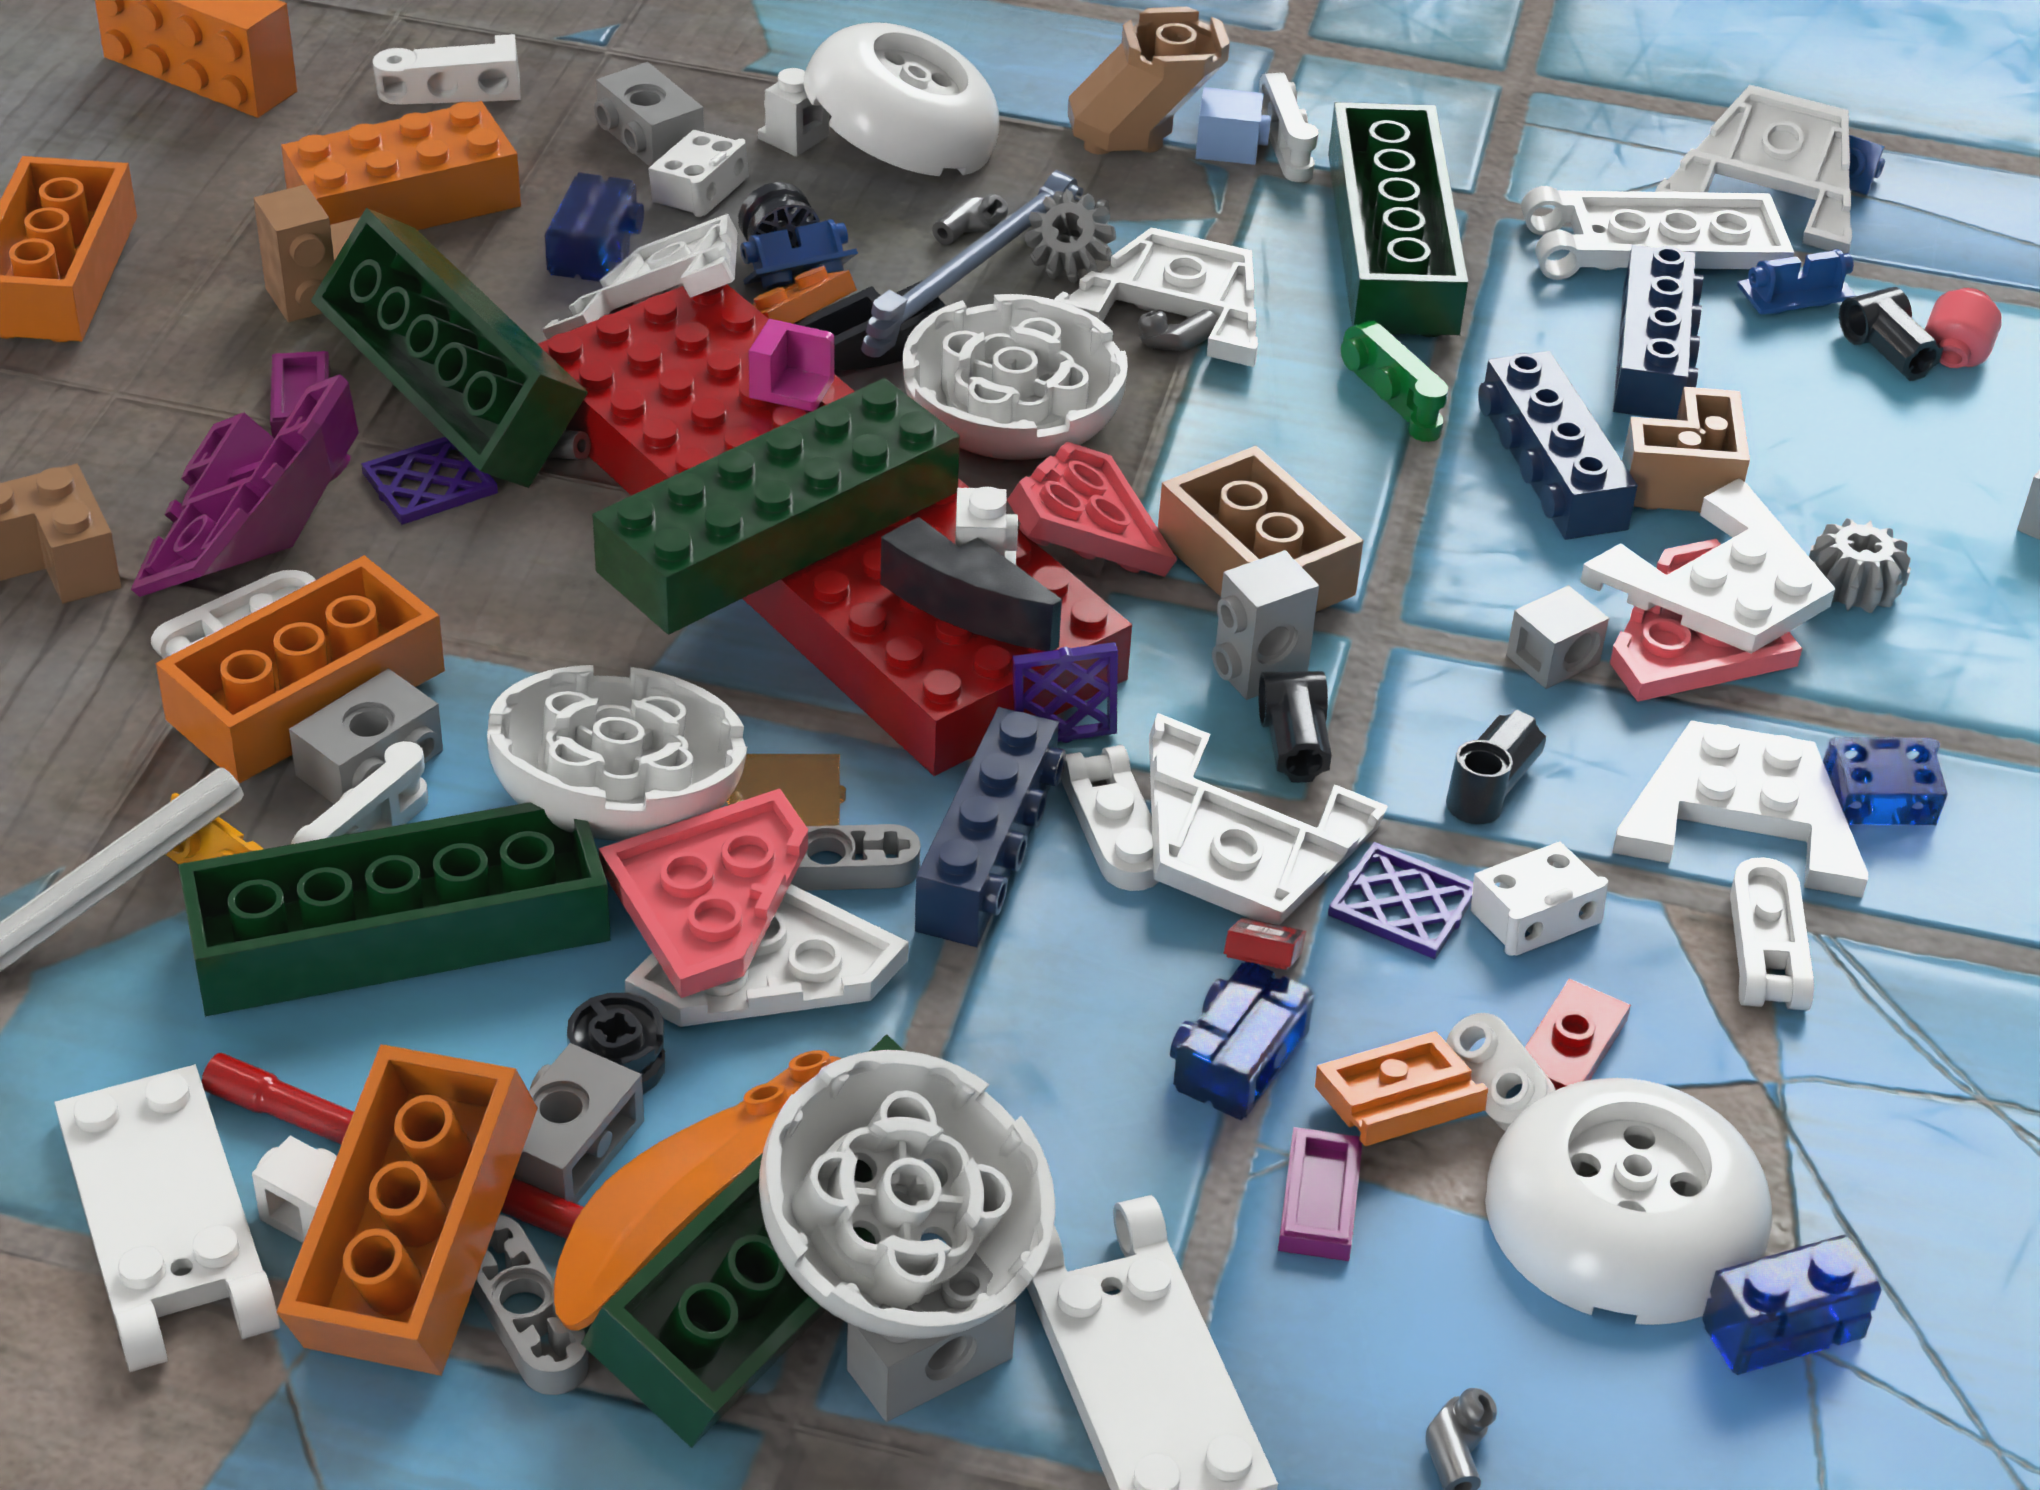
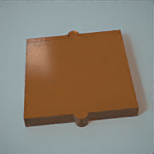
M746 754L742 776L734 792L726 801L728 805L780 788L806 826L840 825V803L846 800V788L840 785V754Z

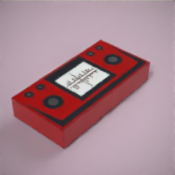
M1242 917L1228 930L1223 954H1227L1226 957L1287 970L1302 954L1306 931Z

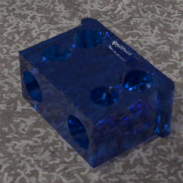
M1834 737L1830 739L1823 758V764L1847 823L1865 825H1937L1948 796L1937 756L1940 742L1933 738ZM1853 750L1858 752L1857 755L1851 759H1848L1845 756V753L1847 751ZM1911 751L1919 752L1918 756L1911 760L1906 755ZM1856 801H1859L1862 805L1857 809L1850 807ZM1917 802L1922 803L1924 806L1921 809L1912 808Z

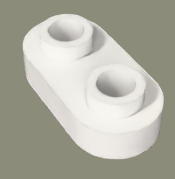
M1477 1013L1467 1016L1459 1021L1449 1033L1446 1043L1472 1070L1471 1080L1476 1085L1483 1083L1488 1088L1485 1111L1501 1129L1506 1131L1526 1108L1555 1091L1551 1080L1513 1032L1497 1016L1488 1013ZM1486 1037L1484 1044L1479 1049L1470 1051L1475 1042ZM1517 1084H1522L1521 1091L1515 1097L1506 1099L1508 1090Z

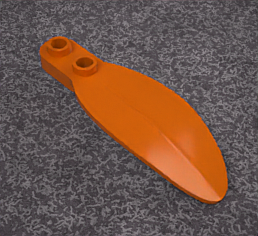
M823 1050L808 1051L797 1055L789 1062V1068L768 1083L747 1091L743 1097L744 1100L736 1106L711 1115L660 1141L608 1178L582 1209L569 1233L558 1261L554 1282V1305L556 1314L565 1328L571 1331H579L592 1324L602 1306L763 1153L769 1131L791 1094H794L801 1086L817 1076L821 1068L842 1058L830 1056L828 1052Z

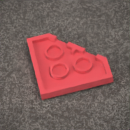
M1067 441L1060 447L1054 457L1050 455L1036 467L1030 477L1025 476L1019 481L1007 499L1013 512L1018 514L1021 532L1028 539L1039 545L1048 546L1050 543L1069 548L1086 559L1092 560L1095 557L1116 562L1122 568L1133 573L1143 570L1163 577L1167 575L1177 561L1173 551L1111 455Z
M1711 539L1665 549L1656 568L1668 575L1721 544L1717 539ZM1656 605L1646 611L1634 606L1631 618L1624 632H1620L1613 645L1610 665L1635 700L1639 702L1798 667L1802 647L1791 633L1787 632L1751 654L1680 625L1682 615Z
M780 788L598 848L605 877L680 998L744 977L808 850V828Z

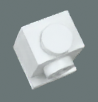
M788 68L778 74V82L765 90L766 125L758 130V139L797 157L829 136V113L822 105L812 106L804 88L805 71L798 68Z
M994 487L957 488L955 544L961 547L976 538H980L1016 565L1018 514H1006V489Z
M289 1136L279 1147H274L266 1152L256 1169L252 1172L260 1220L303 1243L337 1156L327 1149H314L292 1136Z

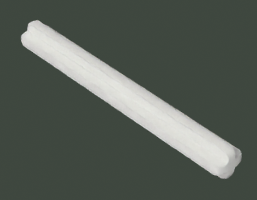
M217 768L1 921L0 972L240 802L244 794L234 776L225 768Z

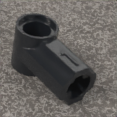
M1889 287L1850 297L1842 302L1839 309V323L1846 339L1854 345L1871 343L1909 381L1924 378L1934 366L1939 364L1943 347L1912 319L1911 304L1903 290L1898 287Z
M1323 671L1261 672L1258 689L1259 718L1261 726L1269 727L1276 770L1287 775L1290 781L1294 783L1313 782L1316 776L1330 770L1332 757L1326 727L1328 690L1325 673Z
M1515 710L1512 714L1506 716L1499 715L1478 740L1465 742L1458 748L1446 798L1447 809L1453 816L1470 824H1487L1499 818L1505 796L1543 752L1546 735L1539 730L1534 717L1519 710Z

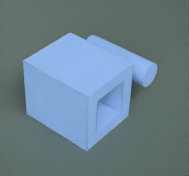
M1204 87L1199 114L1195 159L1256 165L1258 145L1268 146L1271 115L1261 114L1264 93Z

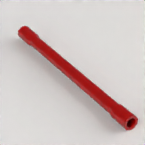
M225 1053L214 1055L208 1062L202 1076V1085L205 1092L252 1112L269 1114L340 1145L343 1142L354 1113L350 1109L280 1081L273 1073ZM513 1178L501 1212L567 1240L576 1219L584 1207Z

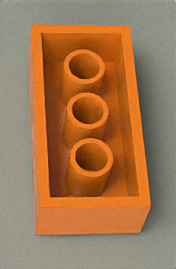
M94 0L105 58L256 118L261 117L297 92L288 8L285 2L280 0Z
M482 101L459 102L446 109L427 113H409L400 119L377 124H358L350 130L327 135H308L299 141L281 144L286 188L289 189L306 184L328 215L330 225L360 218L366 208L414 227L416 230H421L521 207L518 154Z
M31 156L21 157L0 200V338L50 339L55 342L83 341L137 219L129 163Z
M365 555L156 663L165 719L216 765L229 771L239 784L293 755L289 732L291 727L389 668L414 687L445 671L439 614Z
M380 1044L276 1311L303 1348L442 1376L538 1109L516 1068Z

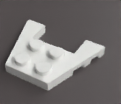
M1749 85L1713 124L1710 134L1696 149H1691L1682 158L1680 167L1668 180L1664 178L1657 186L1655 192L1707 193L1714 175L1720 174L1814 199L1816 203L1805 228L1802 244L1828 251L1840 249L1843 253H1849L1852 241V228L1850 227L1851 190H1849L1850 149L1848 110Z
M728 214L637 248L599 280L603 286L602 289L579 297L569 306L573 316L558 321V319L552 320L542 329L547 339H550L556 334L565 333L598 320L600 317L609 314L613 309L632 302L634 305L649 297L661 295L664 293V290L677 285L679 287L684 286L691 298L733 282L735 279L738 232Z
M1151 227L1111 256V264L1101 273L1089 272L1080 279L1079 289L1071 295L1063 291L1054 299L1082 309L1102 322L1115 300L1133 303L1142 310H1163L1184 315L1188 319L1202 310L1208 309L1217 316L1218 321L1208 338L1207 356L1254 367L1256 363L1258 341L1255 333L1256 309H1254L1253 302L1254 278L1251 250Z
M1740 478L1704 497L1700 516L1730 535L1732 539L1668 575L1662 573L1620 543L1584 563L1580 581L1585 586L1599 592L1603 584L1628 593L1627 603L1646 611L1658 605L1682 615L1680 625L1751 654L1830 608L1835 592L1834 586L1746 482Z
M1158 713L1149 734L1154 880L1247 918L1280 925L1378 829L1386 812L1387 805L1335 784L1316 828L1195 779L1193 776L1211 734Z
M1690 721L1617 828L1613 853L1670 863L1677 819L1805 841L1807 843L1804 888L1862 898L1868 881L1867 869L1815 742L1794 739L1789 736L1771 735L1731 728L1726 725Z

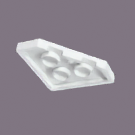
M790 884L744 977L680 998L652 952L625 979V993L645 998L658 1008L662 1018L680 1027L871 1001L908 961L909 942Z

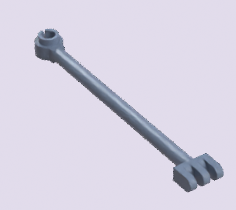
M1055 170L1048 177L1044 186L1039 189L1036 197L910 291L901 296L888 290L875 299L871 310L873 316L869 319L866 328L868 335L864 337L861 347L862 352L870 357H880L894 347L901 324L1032 225L1029 220L1031 212L1046 214L1043 203L1045 196L1053 199L1056 191L1065 192L1068 189L1072 191L1074 199L1080 200L1076 195L1081 197L1083 195V188L1077 185V180L1060 170Z

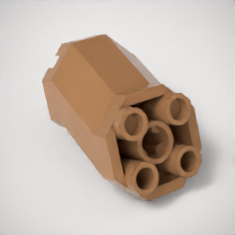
M1190 7L1147 8L1139 14V23L1134 26L1132 20L1123 24L1122 43L1069 96L1068 117L1073 136L1084 140L1083 146L1086 151L1099 155L1107 154L1111 151L1127 150L1156 152L1162 148L1163 138L1172 133L1174 114L1228 61L1230 42L1223 21L1211 17L1210 25L1199 21V11Z

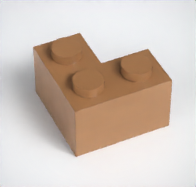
M306 184L253 197L266 290L287 322L322 314L310 300L360 218L330 225L328 215Z
M1683 387L1677 420L1630 417L1622 462L1638 485L1634 501L1635 507L1649 510L1658 508L1688 510L1701 513L1704 497L1738 478L1745 482L1750 457L1740 391Z
M78 463L62 468H49L38 474L0 483V581L46 569L62 604L122 588L112 532Z

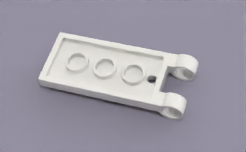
M1540 186L1529 191L1521 203L1522 212L1529 230L1535 234L1543 235L1535 248L1540 269L1546 277L1554 280L1569 278L1580 267H1596L1602 270L1627 268L1632 244L1656 248L1672 246L1682 251L1695 253V269L1750 270V268L1756 267L1759 261H1770L1794 256V250L1770 194L1558 191L1553 187ZM1541 206H1556L1551 213L1545 216L1532 215ZM1565 223H1571L1575 235L1559 229ZM1564 249L1570 251L1567 256L1560 260L1553 261L1547 259L1550 254L1557 250Z
M196 1064L56 1101L55 1107L129 1372L168 1361L157 1318L229 1297L242 1339L280 1329L271 1287L267 1275L262 1269Z
M1148 1195L1114 1205L1113 1220L1115 1232L1125 1258L1067 1272L1062 1245L1054 1226L1048 1252L1036 1275L1027 1285V1289L1110 1490H1277L1278 1482L1167 1241L1164 1217L1155 1197ZM1116 1289H1119L1121 1291L1116 1295H1109L1105 1293Z

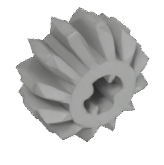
M1066 189L1062 196L1063 203L1056 205L1054 199L1045 196L1043 203L1047 213L1031 212L1029 220L1035 229L1026 232L1025 241L1027 246L1035 248L1030 255L1035 266L1047 264V275L1053 280L1066 269L1069 282L1075 284L1079 277V269L1085 268L1087 273L1091 271L1098 272L1094 259L1110 261L1112 252L1107 244L1116 239V231L1113 226L1107 224L1111 218L1109 210L1104 206L1094 209L1095 200L1092 195L1087 193L1078 203H1075L1072 191ZM1071 230H1077L1080 233V237L1075 241L1071 235ZM1066 232L1070 237L1069 243L1062 242L1061 236Z
M1846 518L1842 526L1827 524L1823 534L1817 536L1816 543L1811 546L1809 554L1812 562L1835 588L1832 602L1845 604L1847 611L1852 606L1861 607L1868 613H1872L1877 605L1891 607L1895 598L1901 594L1903 586L1907 585L1911 571L1909 567L1911 558L1907 555L1908 543L1901 539L1893 538V529L1891 528L1878 529L1873 527L1871 520L1866 525L1857 524Z

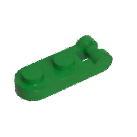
M1374 320L1349 327L1345 331L1341 344V356L1346 367L1353 371L1382 400L1386 401L1409 422V434L1411 437L1422 442H1431L1439 439L1443 428V417L1439 411L1446 405L1448 385Z

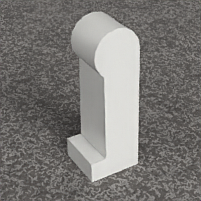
M515 34L496 35L495 44L414 49V51L404 48H391L376 54L372 61L378 97L389 104L521 100Z

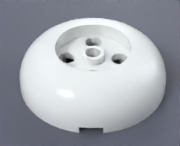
M876 22L846 27L832 34L817 48L805 70L804 88L812 106L822 105L832 116L828 125L854 146L891 165L932 176H940L943 168H958L962 175H967L981 169L988 162L994 150L999 133V111L996 99L987 81L975 66L958 51L921 31L901 25Z
M1021 294L994 295V304L967 308L962 300L943 307L922 320L913 329L904 346L903 380L907 395L960 435L959 448L996 459L1030 460L1056 455L1060 447L1067 441L1081 445L1102 430L1111 420L1121 403L1126 386L1128 363L1126 352L1120 351L1112 341L1113 331L1090 313L1070 304L1049 298Z
M593 665L548 670L513 684L496 699L491 707L487 731L489 757L498 780L508 794L518 804L531 802L543 808L550 821L567 832H573L574 819L588 821L593 838L623 841L719 809L737 787L745 765L747 747L743 739L744 726L736 713L726 703L705 689L688 681L656 671L631 667L630 677L593 676Z
M900 1050L868 1051L850 1055L821 1068L817 1076L801 1086L794 1094H791L783 1105L769 1131L761 1160L759 1192L763 1219L771 1243L791 1277L805 1293L833 1315L864 1330L890 1337L905 1339L944 1337L971 1329L1000 1313L1020 1295L1036 1275L1048 1252L1054 1229L1055 1194L1051 1173L1042 1148L1029 1125L1022 1116L1015 1121L1002 1105L985 1092L989 1084L958 1065L930 1055ZM858 1159L867 1163L871 1168L873 1174L871 1181L861 1183L854 1180ZM853 1227H862L869 1230L875 1237L876 1244L865 1242L856 1234ZM925 1233L937 1234L944 1239L946 1244L938 1238L921 1241V1235ZM975 1252L993 1273L987 1285V1293H980L970 1307L928 1312L905 1310L909 1305L919 1303L924 1295L942 1288V1283L956 1276L968 1264ZM884 1303L891 1306V1308L880 1309V1306Z
M1603 1078L1578 1082L1549 1093L1526 1108L1511 1123L1496 1147L1488 1172L1485 1198L1486 1213L1490 1228L1505 1256L1528 1281L1555 1300L1589 1315H1592L1593 1308L1597 1307L1617 1313L1636 1315L1635 1324L1642 1325L1671 1324L1704 1316L1731 1302L1746 1289L1760 1269L1769 1243L1772 1226V1203L1764 1171L1754 1151L1736 1128L1721 1114L1698 1099L1662 1084L1629 1078ZM1598 1171V1174L1595 1176L1585 1177L1590 1173Z

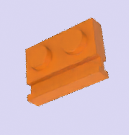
M822 266L798 275L794 278L795 283L785 288L773 289L753 299L754 304L752 305L768 319L793 324L857 291L849 270L827 274L825 267Z
M1436 1031L1317 1065L1315 1088L1349 1128L1354 1126L1358 1128L1361 1132L1360 1141L1365 1147L1485 1111L1488 1088L1483 1083L1476 1085L1471 1080L1472 1070Z

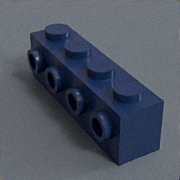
M1631 245L1622 295L1613 412L1677 420L1683 387L1696 388L1698 368L1695 367L1700 345V336H1697L1702 311V305H1699L1702 293L1703 275L1694 274L1695 253L1682 251L1672 246L1656 248Z
M1550 351L1531 354L1518 353L1509 357L1488 359L1485 382L1481 383L1478 389V402L1481 412L1491 419L1499 432L1502 446L1505 449H1509L1520 466L1523 480L1531 484L1541 500L1544 514L1547 518H1552L1563 538L1567 540L1628 530L1638 485Z
M1001 707L997 708L916 875L915 932L978 947L992 914L998 915L1002 909L1007 892L1008 879L1012 870L1018 871L1022 865L1031 829L1038 828L1041 823L1048 791L1051 786L1056 787L1061 779L1066 751L1057 748L1059 721Z

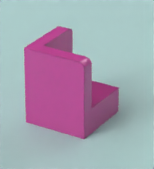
M769 319L749 349L750 398L814 411L834 381V335L831 332Z

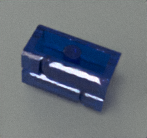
M578 172L544 234L546 266L551 275L575 278L576 274H578L582 280L600 282L599 280L614 269L616 263H621L628 257L631 233L639 234L644 221V205L637 202L636 185H634L632 180L609 177L605 181L601 175Z
M1246 961L1240 964L1228 981L1217 978L1205 997L1201 1017L1196 1023L1189 1020L1184 1021L1173 1038L1170 1047V1057L1176 1060L1173 1085H1175L1177 1091L1204 1104L1210 1101L1213 1108L1238 1120H1242L1244 1117L1247 1118L1309 1032L1314 1000L1311 988L1285 976L1278 979L1274 971Z
M1843 1234L1715 1271L1710 1289L1711 1298L1707 1299L1702 1321L1705 1330L1731 1371L1740 1375L1828 1349L1832 1343L1841 1345L1865 1338L1872 1320L1870 1311L1875 1310L1882 1289L1879 1279L1849 1236L1847 1237Z

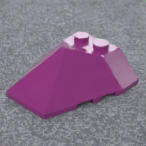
M339 374L308 386L275 439L245 412L213 424L181 477L189 485L182 504L174 499L169 503L164 514L173 522L165 540L160 536L153 539L131 590L139 597L293 547L328 483L337 478L349 464L350 455L347 452L359 434L349 382Z

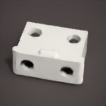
M692 130L648 168L652 201L693 212L696 217L705 216L749 177L745 140H733Z
M1559 841L1475 873L1471 912L1505 945L1504 951L1507 955L1517 956L1602 923L1608 879L1597 877ZM1497 882H1500L1499 887L1495 885ZM1580 910L1583 911V913H1584V914H1582L1581 916H1579V911H1580ZM1526 930L1530 932V935L1525 937Z

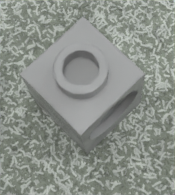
M1568 585L1514 610L1506 656L1547 689L1600 664L1609 618Z

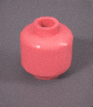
M1962 288L1948 291L1941 295L1935 302L1924 328L1943 347L1940 363L1949 368H1961L1963 366L1975 367L1985 362L1993 350L2002 326L2001 312L1987 294L1977 289Z

